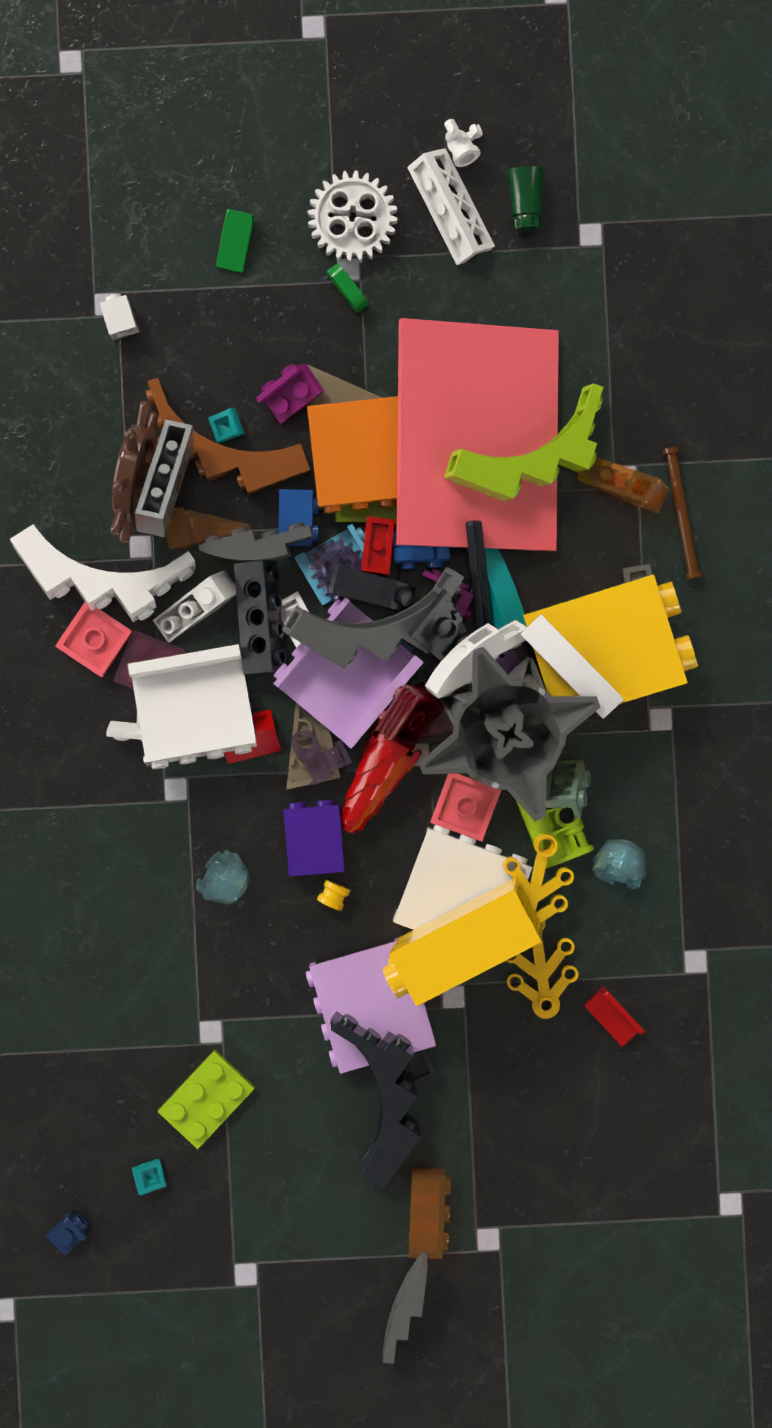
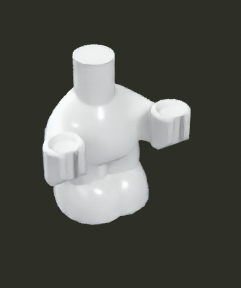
M454 119L447 120L444 123L447 129L445 139L448 149L452 152L455 166L464 167L473 163L481 154L479 148L471 142L483 135L480 125H471L470 131L465 133L458 129Z

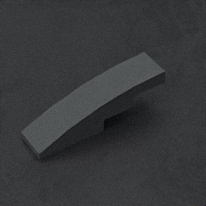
M421 1252L407 1273L395 1297L386 1327L383 1344V1363L394 1364L396 1341L408 1340L410 1317H422L428 1269L427 1252Z

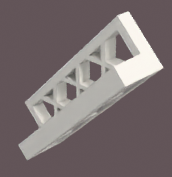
M446 148L423 153L407 167L456 265L464 264L474 255L490 251L495 247ZM440 158L445 168L444 170L438 166L435 159ZM449 184L455 188L457 195L451 192ZM461 208L467 212L469 219L464 217ZM474 233L479 236L482 245H478L473 235Z

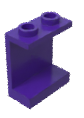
M333 799L317 801V806L306 807V802L289 803L290 808L283 810L289 876L345 872L339 811L340 804H334Z

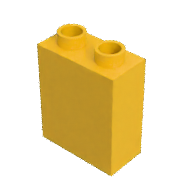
M654 574L523 615L527 627L542 615L624 699L621 703L686 684L687 679L684 671L698 667L689 636L686 635L674 639L669 625V617L682 614L673 583L671 581L657 586ZM534 649L547 693L551 696H580Z
M515 877L399 937L389 953V964L382 968L392 992L398 999L410 994L415 1005L418 1006L541 943L543 925L521 883Z

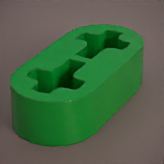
M339 263L326 271L331 281L357 313L369 305L365 296Z

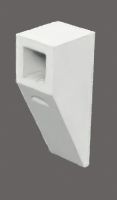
M225 570L211 575L153 621L169 643L236 596V585Z

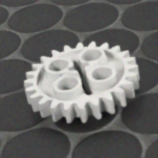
M343 171L342 180H339L334 174L332 175L333 184L330 185L325 180L323 181L325 191L315 190L319 200H310V205L316 208L308 210V216L314 218V220L308 222L309 228H317L312 232V238L321 237L318 247L322 248L327 245L326 255L329 256L335 251L337 261L343 255H347L348 263H351L353 256H357L359 263H361L363 254L373 259L372 250L375 249L377 252L382 253L381 242L387 245L390 244V239L386 234H395V229L390 225L397 224V218L391 216L397 212V207L389 206L393 202L394 197L393 195L384 196L387 192V186L379 189L378 178L370 183L369 173H366L363 179H359L358 171L354 172L353 178H349L346 171ZM337 197H343L347 200V204L339 208L333 205V200ZM365 199H370L375 203V206L370 210H365L360 206V203ZM352 212L356 213L355 222L349 221ZM329 213H334L335 215H338V216L329 217L328 214H329ZM376 217L377 220H376V221H372V220L367 219V218ZM336 224L345 227V231L341 235H334L330 229ZM362 227L371 228L373 233L369 237L364 238L358 234V230Z

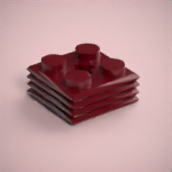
M404 685L396 689L393 694L394 701L388 709H385L379 715L376 731L384 735V738H388V741L416 744L442 705L440 698L435 697L426 688Z

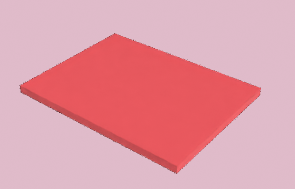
M407 318L399 320L397 545L468 548L465 524L470 520H480L483 527L485 549L556 551L557 478L552 484L543 487L520 479L519 481L522 484L518 495L514 499L503 502L444 479L453 451L464 449L491 457L521 456L537 450L558 434L559 330Z

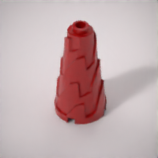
M377 725L373 726L364 745V753L353 782L346 794V802L340 814L341 827L355 834L356 830L362 831L371 817L377 814L389 794L398 786L406 772H410L422 754L421 749L413 752L416 747L415 744L388 741V738H384V735L376 731Z

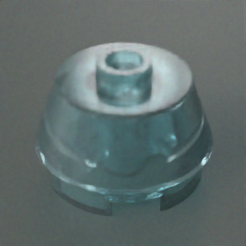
M623 839L607 840L593 858L594 866L592 870L596 871L595 876L613 885L614 881L627 883V888L635 889L640 887L642 879L646 877L645 852L631 841Z
M225 850L224 854L218 851L204 866L208 870L203 880L197 879L196 890L203 894L204 899L230 905L245 892L250 880V872L237 853Z

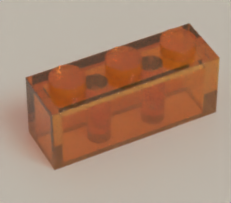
M412 1168L409 1258H418L421 1252H427V1259H442L443 1250H448V1233H443L444 1223H449L450 1207L445 1205V1195H450L451 1178H446L445 1169Z

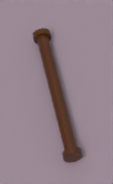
M679 447L666 448L662 452L663 456L666 455L688 571V574H685L686 580L703 577L702 571L698 570L677 457Z

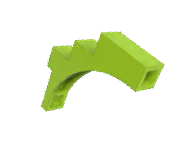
M594 383L583 387L575 414L553 439L537 450L521 456L491 457L459 449L452 452L444 479L504 502L514 499L518 495L522 484L519 481L520 479L540 487L552 484L559 473L557 465L575 472L589 470L596 460L595 449L597 443L588 440V438L594 431L595 423L593 420L595 413L602 405L603 397L601 394L603 387Z

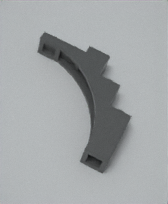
M446 567L433 589L420 601L393 616L371 622L345 623L327 620L296 606L282 630L345 669L347 664L353 662L359 645L386 662L389 657H392L397 652L401 638L429 654V651L407 632L442 589L448 591L451 598L456 596L462 587L461 582L464 577Z

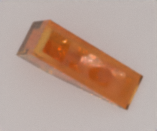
M596 457L593 466L589 470L579 472L576 478L578 481L655 513H659L669 490V487L657 477Z
M183 507L173 509L166 531V538L169 549L175 551L204 544V539L210 536L221 535V538L232 536L231 531L238 528L247 527L249 531L251 526L191 510L184 511Z

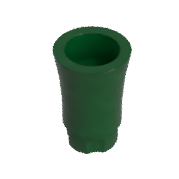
M523 166L506 170L515 230L526 231L541 228L540 215H542L544 167Z

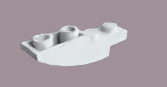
M515 620L500 629L488 623L474 631L453 648L440 662L425 685L427 691L439 699L450 696L456 689L465 684H471L473 651L484 647L494 659H497L499 654L509 649L518 648L526 641L521 633L527 627Z

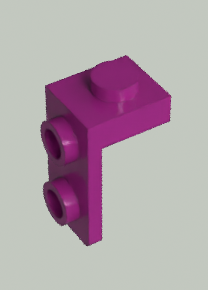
M432 568L430 572L424 570L422 577L436 584L442 572ZM462 583V587L457 594L461 597L455 609L459 612L462 620L467 622L473 611V607L469 606L473 599V594L470 593L471 587Z

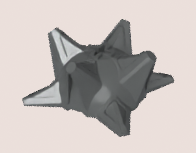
M484 647L475 649L472 653V690L456 689L450 696L440 698L453 724V734L426 756L419 765L423 774L468 773V777L500 790H508L531 818L537 821L546 817L547 774L554 768L565 746L566 736L601 708L597 696H551L544 688L533 658L524 657L508 675Z

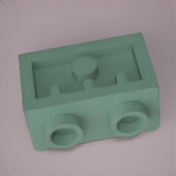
M583 760L556 762L554 768L547 775L546 808L572 807L575 818L581 817L583 807L587 806L586 788L591 785V775L589 771L585 770Z

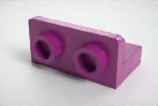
M293 363L281 371L282 377L276 382L271 380L261 388L262 393L256 397L259 403H267L280 424L286 423L325 391L307 364L295 366Z

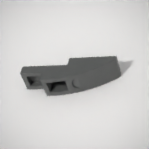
M304 522L288 526L289 531L278 534L277 530L262 533V539H258L257 533L254 530L248 531L247 527L232 530V536L221 538V535L207 537L204 539L205 543L198 546L200 551L224 559L244 562L270 561L291 557L289 545L313 539L315 535L313 528L310 525L305 526Z

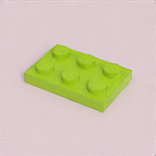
M214 1050L157 1112L198 1149L254 1090L255 1086L221 1054Z

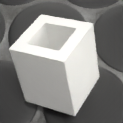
M113 294L106 297L105 301L100 303L108 333L112 340L139 332L130 301L126 295Z

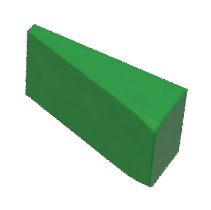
M227 209L217 256V268L243 274L255 223L254 215Z

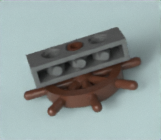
M148 401L140 403L137 424L131 426L125 432L114 472L111 500L114 519L110 531L113 535H119L120 542L124 544L130 541L132 525L135 521L138 532L165 537L194 446L193 425L165 419L156 447L155 428L159 417L154 412L150 413L151 404Z

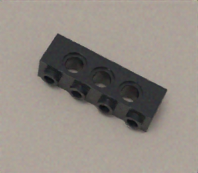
M262 560L234 564L243 674L277 672L284 663L286 664L287 656L283 648L284 631L282 629L284 626L281 622L280 612L282 599L278 588L280 573L276 561ZM259 585H261L262 588L260 595L258 593ZM262 612L264 614L263 622H261L260 615ZM264 639H265V641H266V649H265V651H264V649H263V641H264Z

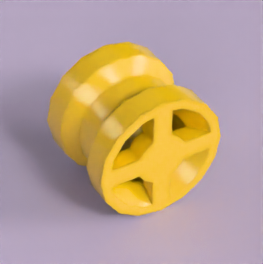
M326 879L324 883L325 889L323 893L319 894L317 900L331 908L342 911L344 906L343 900L349 895L351 890Z

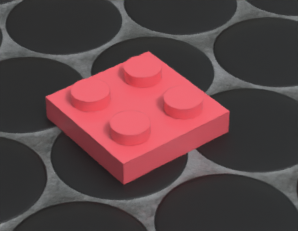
M84 602L55 647L100 677H103L133 631L98 608L91 611L86 602Z
M457 773L448 774L430 823L482 842L501 790Z

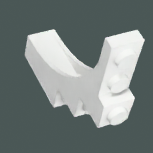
M34 524L10 539L14 549L50 600L54 597L60 598L69 592L70 587L74 585L91 611L96 608L102 609L111 603V598L115 596L133 622L138 619L144 620L154 612L153 609L156 608V603L153 596L165 594L170 590V585L178 580L184 581L193 575V570L196 569L195 560L189 551L167 566L150 571L117 573L94 569L80 564L56 550L45 540Z

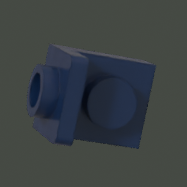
M71 1210L48 1232L46 1237L66 1256L81 1240L83 1241L90 1232L89 1224L82 1215H76Z

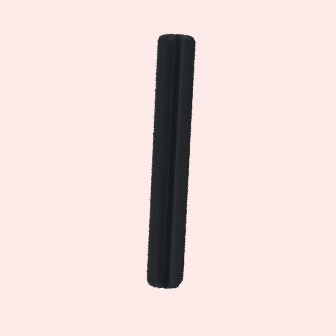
M470 520L465 525L476 626L479 629L488 623L493 626L482 522L480 520Z

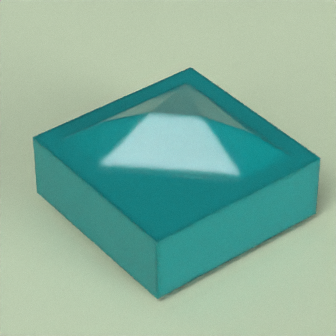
M229 408L208 418L217 444L225 443L244 434L235 408Z
M159 1159L132 1167L138 1195H144L167 1187Z

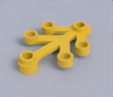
M547 833L538 835L534 840L533 845L537 855L530 883L520 869V862L515 857H507L502 863V867L507 874H510L512 878H518L535 912L540 900L563 885H570L574 880L573 872L569 868L562 867L558 869L554 878L542 885L548 857L554 855L558 848L556 839ZM544 839L548 840V847L545 849L540 848V842ZM509 862H516L515 869H507V864ZM563 872H569V878L566 881H562L560 878ZM561 894L553 895L550 899V904L536 912L541 923L555 913L565 911L568 907V901ZM557 899H563L561 907L557 908L554 906Z
M546 921L542 922L543 930L545 928ZM562 938L558 941L557 949L547 962L545 961L543 939L541 943L532 947L534 964L521 954L516 955L514 959L506 960L508 963L516 964L537 980L538 991L524 983L520 974L511 973L507 977V985L511 990H518L530 999L535 1014L540 1018L549 1019L558 1013L560 1008L559 996L569 983L575 982L578 978L577 969L572 965H566L561 970L559 980L549 989V977L564 957L572 954L574 951V943L569 938ZM569 942L571 944L570 950L562 951L561 944ZM568 969H572L575 972L574 977L571 979L565 977V972ZM518 977L520 984L512 986L510 984L511 978ZM545 1000L551 1002V1007L548 1010L541 1008V1004Z

